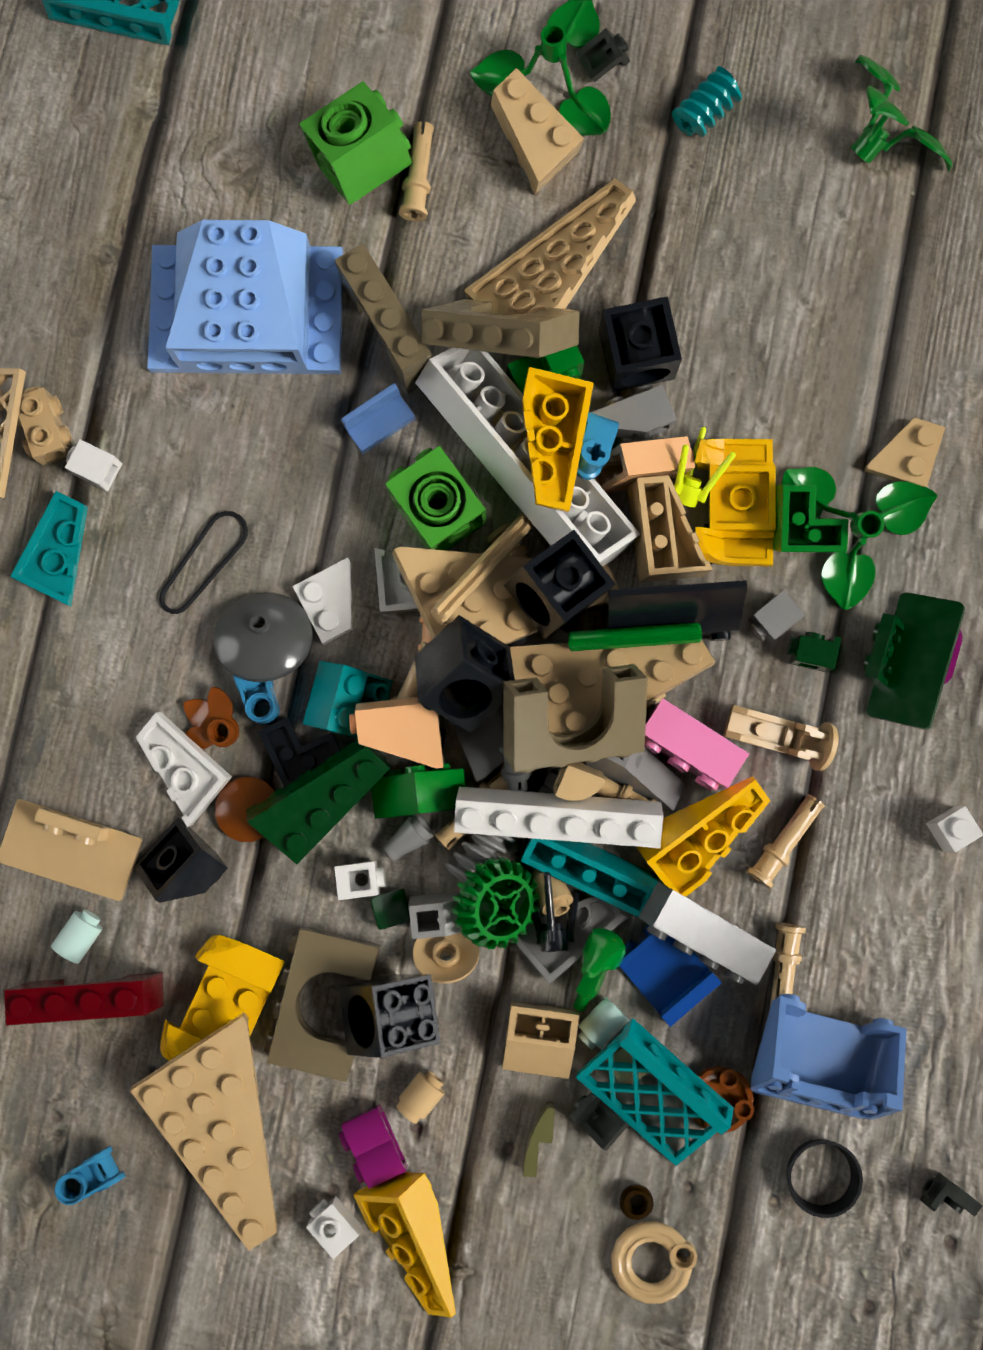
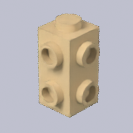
M31 387L22 392L17 426L23 428L26 439L22 440V444L27 456L35 459L43 466L66 458L71 449L69 444L73 443V438L67 425L63 426L60 415L63 414V408L56 395L52 396L44 387Z

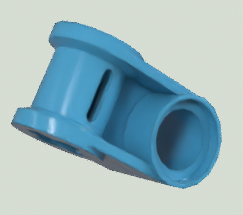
M588 412L577 469L578 477L591 480L600 474L602 467L610 458L619 422Z
M234 676L247 716L263 726L273 724L280 714L273 681L252 682ZM263 701L269 702V713L264 717H257L255 712L256 706Z
M111 1145L88 1157L58 1179L54 1192L59 1202L64 1205L77 1204L92 1194L101 1192L126 1177L125 1172L119 1170L111 1155L113 1151ZM69 1178L78 1180L81 1185L80 1193L70 1191L67 1185Z

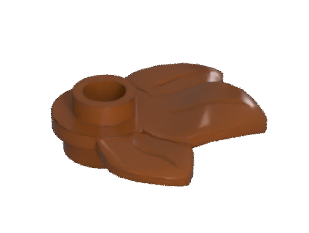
M215 686L211 687L207 700L192 699L183 703L185 714L193 726L186 732V735L201 749H206L212 745L228 747L236 742L239 737V726L232 717L233 703L222 689ZM221 725H225L228 728L227 736L221 733Z

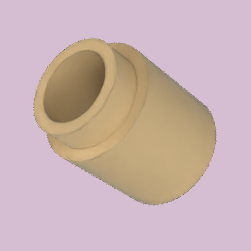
M535 869L531 873V879L535 880L538 884L534 892L540 897L537 899V902L543 914L547 915L544 872ZM551 876L554 917H558L570 909L573 897L565 882Z
M419 1071L399 1096L400 1101L396 1108L404 1117L417 1124L420 1119H425L444 1096L445 1092L441 1088L444 1082L431 1071H428L426 1074Z

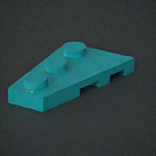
M55 491L10 577L71 607L88 507Z

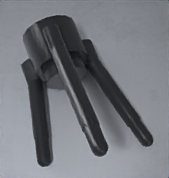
M545 872L544 889L547 924H543L542 927L539 912L532 913V918L535 922L537 944H541V952L568 951V942H574L573 930L580 893L577 890L573 892V902L570 905L566 930H564L563 923H555L551 875L549 872Z

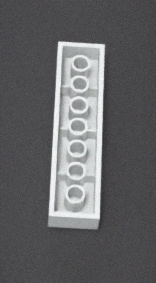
M452 347L428 360L415 382L416 385L550 545H553L575 529L602 567H604L621 555L635 541L640 533L595 479L586 480L576 475L569 512L535 504L522 406L523 394L488 352Z

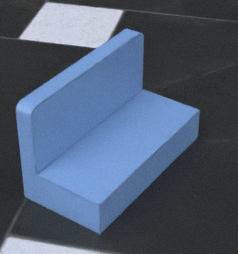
M393 383L344 416L341 421L360 452L365 454L414 421L415 415L401 397L397 385Z

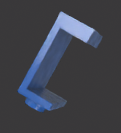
M648 924L642 930L645 935L636 943L631 939L625 944V956L620 968L671 1027L722 982L703 962L699 961V957L694 951L690 956L673 946L676 939L667 935L665 941L646 931L649 926Z

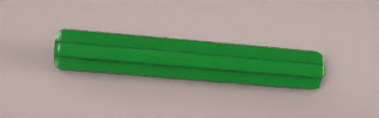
M690 623L575 631L568 634V646L570 651L699 643L702 639V629L700 624Z

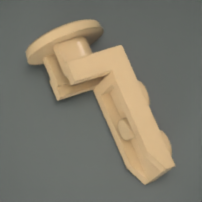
M732 704L723 737L807 759L810 762L811 768L817 771L825 770L832 763L839 740L837 728L829 722H825L817 728Z

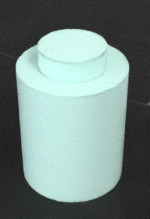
M86 909L82 912L74 911L51 944V948L63 958L79 964L103 929L98 924L101 919Z
M605 997L578 1025L582 1030L578 1036L591 1050L596 1046L603 1050L630 1020L610 999Z

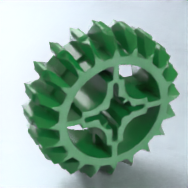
M498 857L497 860L486 858L485 864L475 863L474 873L464 871L467 880L465 883H457L461 889L460 894L452 897L458 905L451 909L454 915L458 916L454 923L461 929L460 933L468 940H471V943L476 946L492 950L496 946L506 949L508 942L517 943L518 934L527 935L525 927L527 924L535 923L531 915L533 912L539 911L538 907L534 904L540 898L534 892L538 884L535 880L531 879L532 874L523 868L520 863L513 860L510 861L504 857Z

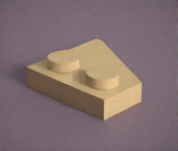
M914 417L865 467L864 472L896 482L904 481L927 487L945 427Z

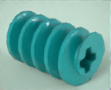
M717 66L715 72H711L707 80L702 81L698 89L693 90L689 98L684 99L680 107L672 111V118L675 124L684 134L693 136L695 133L699 137H704L707 134L705 126L712 129L716 125L713 117L721 120L725 116L723 109L730 111L733 108L732 100L739 102L742 99V94L732 74L724 67Z

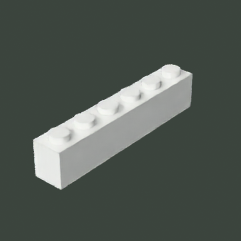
M459 787L455 805L454 832L660 848L663 810L662 803L656 801L589 797L583 800L569 801L556 797L555 794Z

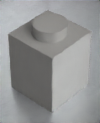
M783 590L748 620L752 623L750 629L760 641L766 640L770 644L803 618L805 614Z

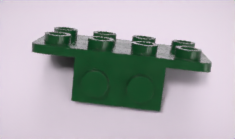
M905 592L899 597L894 615L882 614L881 621L874 627L872 652L866 656L864 661V676L874 684L866 709L870 717L923 730L931 728L965 613V606L961 602Z

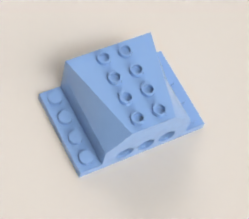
M201 220L177 232L176 245H152L148 370L152 373L341 374L343 286L335 259L344 254L343 247L310 246L306 233L269 220Z

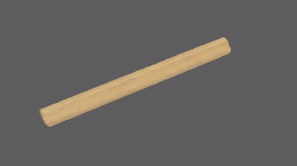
M523 512L433 606L430 613L438 622H445L534 527Z

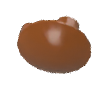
M240 777L229 782L220 791L215 802V818L219 828L229 838L239 842H255L265 838L247 822L246 809L266 800L276 790L265 781L255 777Z
M715 1066L707 1068L698 1074L706 1084L734 1108L731 1128L725 1133L735 1131L752 1117L754 1113L753 1093L750 1089V1084L741 1073L730 1067ZM693 1118L701 1128L705 1129L709 1126L702 1118Z

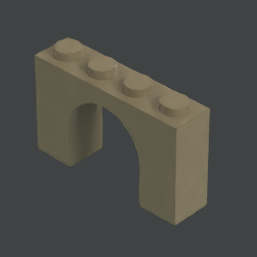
M364 243L335 259L342 286L357 312L361 314L365 311L385 346L393 371L406 392L410 393L418 388L415 382L428 360L432 358V355L426 344H422L421 336Z
M462 299L421 310L422 344L541 358L579 344L578 310L547 308L527 314L494 315L492 314V302Z
M635 664L602 668L601 705L596 717L584 729L568 735H559L548 730V691L537 677L503 682L504 758L514 772L529 773L538 768L551 766L561 768L570 763L583 761L592 763L602 758L615 756L624 758L634 753L644 752L647 677Z
M302 927L299 929V933H293L289 945V953H293L291 966H285L280 984L285 986L283 999H277L272 1019L277 1020L275 1032H269L265 1043L264 1052L269 1053L267 1063L346 1082L348 1080L354 1056L347 1055L346 1040L325 1036L314 1031L303 1018L300 998L302 990L309 979L321 973L334 972L371 981L374 977L381 945L308 927Z

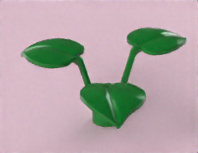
M569 0L552 13L547 21V25L541 31V45L535 46V53L526 68L524 59L520 54L506 49L490 54L476 68L470 71L474 83L484 93L492 97L494 89L516 68L523 75L530 74L540 55L550 63L560 62L571 98L562 102L559 113L581 136L602 135L607 132L610 126L611 111L605 95L592 86H586L576 94L566 62L567 44L579 49L599 34L600 22L592 0Z
M860 54L854 63L863 64L871 74L881 80L884 93L882 94L870 85L866 88L870 114L873 115L867 126L863 129L864 132L851 146V149L861 159L870 164L882 149L887 152L899 141L906 137H912L943 157L949 171L953 164L943 146L936 138L915 125L890 141L886 140L890 134L882 126L888 117L905 126L909 124L904 114L888 100L892 88L899 92L901 87L887 69ZM882 115L878 123H876L878 116Z
M817 467L787 469L783 474L781 484L817 485L815 518H819L824 509L828 513L851 520L850 529L858 537V541L851 548L850 555L846 552L833 553L825 560L821 569V580L825 590L839 607L844 610L857 605L867 595L875 580L876 568L873 559L868 555H856L860 547L867 543V538L880 535L884 526L889 532L897 535H908L915 532L924 523L932 504L937 498V494L927 487L904 481L893 482L882 487L876 494L875 504L881 511L880 513L866 511L856 514L827 505L836 495V485L832 476L823 469Z

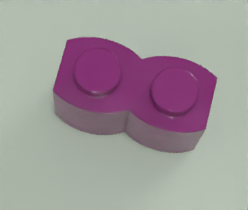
M380 1104L343 1121L339 1138L345 1151L351 1150L356 1159V1163L353 1164V1170L360 1183L365 1182L368 1189H371L407 1171L408 1165Z

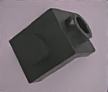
M594 1093L582 1096L573 1106L574 1112L569 1117L573 1123L579 1125L605 1151L610 1148L629 1126Z

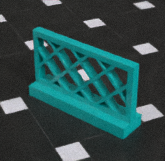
M42 0L48 18L51 20L168 46L172 38L171 25L180 0H138L139 3L128 6L120 4L119 1L121 0ZM163 1L167 5L165 13L149 9Z
M634 1018L624 1025L621 1034L577 1072L576 1078L675 1166L717 1132L722 1135L731 1128L734 1108ZM620 1047L624 1048L632 1056V1063L614 1062L613 1053ZM594 1070H609L610 1082H597L589 1074ZM614 1071L633 1072L634 1084L615 1083ZM638 1072L652 1073L657 1078L658 1085L639 1084ZM616 1092L634 1093L635 1105L622 1104L616 1099ZM640 1093L658 1094L659 1106L640 1105ZM664 1095L678 1096L683 1101V1108L664 1107ZM641 1114L659 1115L660 1127L644 1124L641 1121ZM665 1116L684 1117V1128L665 1127ZM689 1117L702 1118L709 1126L704 1130L689 1129ZM666 1137L685 1138V1146L676 1152L666 1143Z

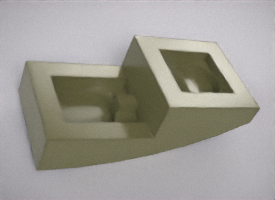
M546 1102L531 1128L523 1159V1177H537L539 1142L553 1143L554 1102Z

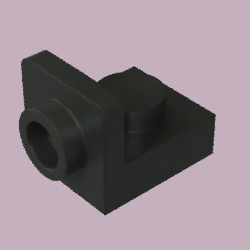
M606 28L576 52L588 75L595 82L618 63L622 62L624 65H627L631 62L626 54L629 46L619 33L614 35Z
M940 1172L936 1177H931L925 1183L922 1189L923 1195L920 1198L932 1211H936L942 1201H944L959 1214L965 1209L974 1217L983 1206Z

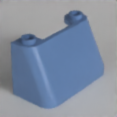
M781 994L772 1001L751 1076L750 1089L762 1095L860 1119H878L900 1112L903 1108L907 1029L895 1026L893 1021L884 1018L873 1019V1023L860 1026L806 1012V1004L800 1001V997L792 994Z

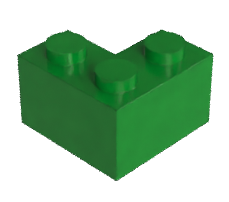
M576 345L541 358L528 356L507 364V375L523 394L529 367L582 380L584 360Z
M776 485V530L774 532L773 550L779 552H847L849 519L815 518L817 485Z
M447 763L443 764V768L430 767V771H425V765L405 767V774H403V769L388 770L384 777L371 788L374 818L381 819L455 810L459 787H466L464 769L450 770V764Z

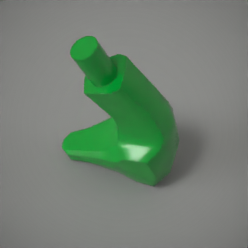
M605 928L592 929L582 951L583 966L581 972L583 975L577 985L575 992L578 994L573 1003V1007L581 1012L586 1010L589 1000L598 995L607 971L617 969L625 956V944L621 937Z

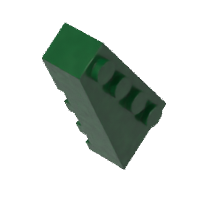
M357 739L327 758L326 762L300 775L299 779L285 788L281 787L270 794V797L246 809L247 822L297 865L387 773L390 766L386 757L378 750L358 744Z

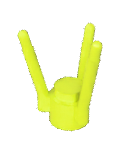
M701 427L693 449L695 467L700 440L704 439L706 434L705 427ZM683 445L674 484L682 505L695 508L698 501L705 503L709 492L735 458V452H730L704 488L700 487L702 481L693 477L695 468L684 475L689 446Z

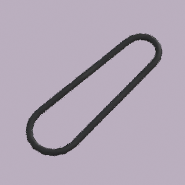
M223 511L211 518L160 593L159 601L161 607L170 614L184 612L242 547L248 537V527L241 515L233 511ZM223 516L237 518L243 527V536L239 543L184 606L179 609L169 608L164 601L167 590L214 522Z

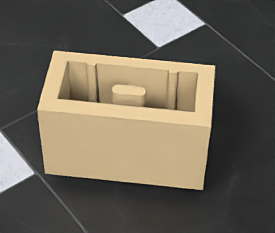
M511 1001L502 1069L569 1079L579 1020L578 1011Z

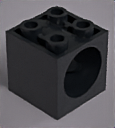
M668 296L602 310L599 336L612 392L675 380L682 357Z
M574 529L523 565L504 587L545 639L594 603L616 584Z
M460 615L415 656L418 702L424 708L435 711L447 718L453 725H459L469 732H472L503 705V682L515 680L510 647Z
M395 974L372 979L371 981L367 980L338 986L347 1055L384 1058L441 1044L431 974Z

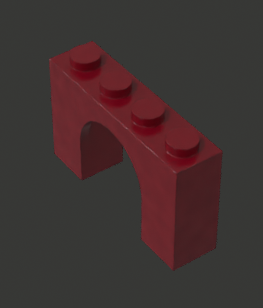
M163 972L129 974L119 979L81 984H64V979L30 981L4 990L5 1026L145 1016L164 1006Z

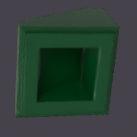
M404 888L370 898L378 930L410 921L409 905Z

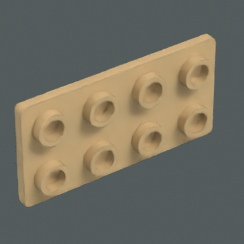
M18 799L0 847V863L103 897L121 901L142 844V838L36 803Z

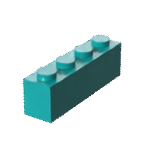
M529 838L521 858V862L544 873L549 872L552 877L637 917L641 914L655 886L659 882V877L656 874L585 842Z

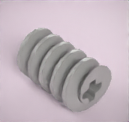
M470 834L474 843L471 844L463 841L461 844L466 854L457 852L453 854L458 865L447 863L445 867L456 878L465 883L467 878L464 871L474 873L475 863L485 864L486 858L497 860L496 851L505 854L509 851L504 844V840L515 843L517 839L508 836Z

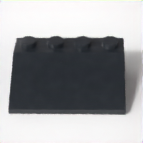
M747 580L608 590L602 604L604 629L698 623L702 629V637L711 636V641L731 640V635H735L740 630L747 592Z

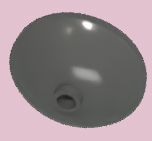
M265 592L248 595L230 605L216 624L213 642L219 661L231 674L247 681L268 682L290 674L302 664L311 649L313 631L307 613L296 601L281 594ZM261 623H264V624H265V625H264L263 627H261V628H255V626H256L257 624H261Z

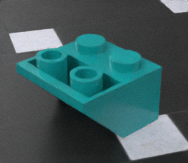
M319 661L303 725L358 739L357 734H351L349 714H355V706L358 703L388 700L393 680L344 664Z

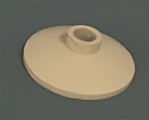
M462 933L443 937L416 939L413 946L415 967L420 974H431L432 981L437 983H453L467 977L475 969L480 955L479 947L471 943V940L465 938ZM444 956L452 957L450 960H441Z

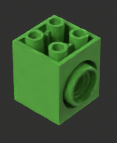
M364 81L299 123L318 168L349 206L412 164L408 152L411 145L405 134L400 130L403 127L400 116L393 108L388 110L380 92L377 89L372 91Z
M439 445L434 450L427 448L419 453L415 458L416 462L405 469L402 466L393 471L388 476L389 481L385 485L390 499L425 548L448 551L487 523L486 509ZM437 503H443L446 505L444 508L440 510L432 509V507Z

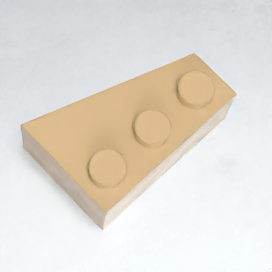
M517 68L494 89L491 107L507 140L511 142L518 157L517 160L521 168L524 169L535 195L579 153L584 138Z
M669 475L636 478L627 487L631 522L640 533L634 541L639 583L698 578L713 570L709 560L706 561L698 544L700 541L696 532L693 533L686 519V511Z

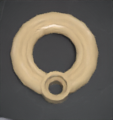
M641 1221L628 1227L616 1240L611 1254L612 1273L619 1287L632 1299L645 1304H662L676 1298L687 1286L692 1268L697 1262L695 1246L690 1241L685 1240L673 1227L658 1221ZM646 1242H655L663 1245L669 1251L672 1267L665 1279L659 1282L648 1283L641 1280L634 1273L631 1258L639 1245ZM684 1248L689 1251V1255L681 1258L677 1255V1251Z

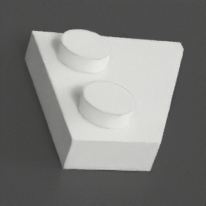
M349 558L292 586L323 645L352 630V564Z

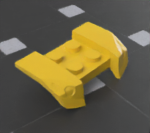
M701 439L695 463L698 470H709V480L730 452H735L736 454L728 468L709 492V528L695 527L700 541L698 544L706 561L709 560L710 563L727 566L772 567L773 539L776 530V467L773 462V439Z
M222 935L211 936L194 956L198 961L207 964L208 967L181 1026L165 1019L160 1042L162 1056L169 1061L243 1012L248 1017L249 1034L251 1036L285 961L237 940Z

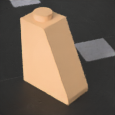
M688 436L621 443L611 450L608 462L594 479L607 494L627 489L639 477L669 475L670 479L676 478L682 446L685 444L689 446L685 473L695 468L694 453L690 448Z
M418 697L358 703L355 706V714H349L351 734H357L358 744L430 767L443 768L438 713L424 708L418 702Z

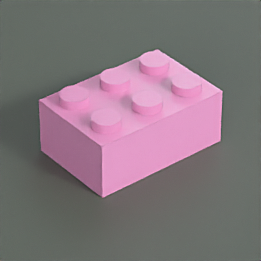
M663 698L655 704L646 719L645 748L653 755L660 752L668 757L667 764L681 773L689 771L696 775L695 782L709 791L727 789L749 756L748 752Z

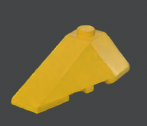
M529 367L522 397V406L535 504L569 512L594 383Z
M752 776L664 817L660 848L637 846L636 848L665 886L686 897L707 881L712 874L710 871L711 867L720 856L725 858L732 850L729 845L739 833L748 830L769 804L770 799Z
M404 1172L371 1189L365 1187L354 1193V1198L367 1226L373 1234L379 1231L389 1246L385 1250L386 1254L391 1260L396 1259L407 1272L405 1281L427 1314L452 1318L456 1312L439 1207L432 1191V1185L425 1173Z

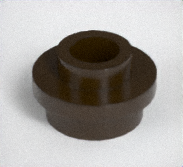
M640 1184L627 1186L622 1191L619 1199L622 1212L633 1220L646 1218L651 1213L654 1205L651 1192ZM633 1196H640L642 1198V1203L637 1207L630 1204Z

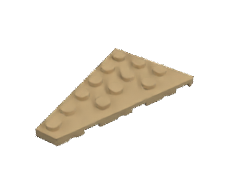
M613 179L464 290L467 298L470 300L492 302V314L494 315L527 314L547 308L566 309L636 202L633 191L617 179Z
M398 547L393 550L392 555L432 640L458 615L506 645L538 632L504 587L513 575L533 558L506 556L445 622L440 623L431 616V609L482 554L411 547ZM605 565L603 568L616 584L610 590L619 589L608 565ZM608 591L582 612L603 604Z
M702 640L699 643L570 651L568 643L510 647L515 680L537 677L548 691V730L559 735L576 733L587 727L596 717L601 705L602 668L635 664L647 677V704L715 664L714 658Z
M243 1012L134 1084L130 1092L247 1250L250 1251L276 1234L278 1223L274 1209L273 1188H271L266 1140L264 1139V1126L260 1111L259 1091L253 1062L248 1017Z

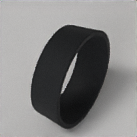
M824 1139L810 1140L800 1145L792 1153L787 1165V1182L791 1196L796 1204L810 1215L820 1218L837 1217L850 1210L859 1199L863 1186L862 1170L853 1153L841 1144ZM821 1144H829L839 1149L846 1157L851 1172L850 1183L843 1196L837 1201L826 1205H816L805 1201L796 1193L791 1183V1173L797 1158L808 1148Z

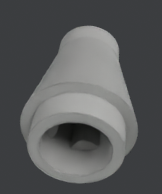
M417 814L413 818L408 817L393 837L383 845V848L388 856L396 861L400 857L428 844L429 838L434 833L428 823Z

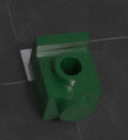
M805 632V636L800 635L799 637L791 635L787 646V655H791L789 664L826 673L835 670L842 637L834 636L826 641L825 635L815 632Z

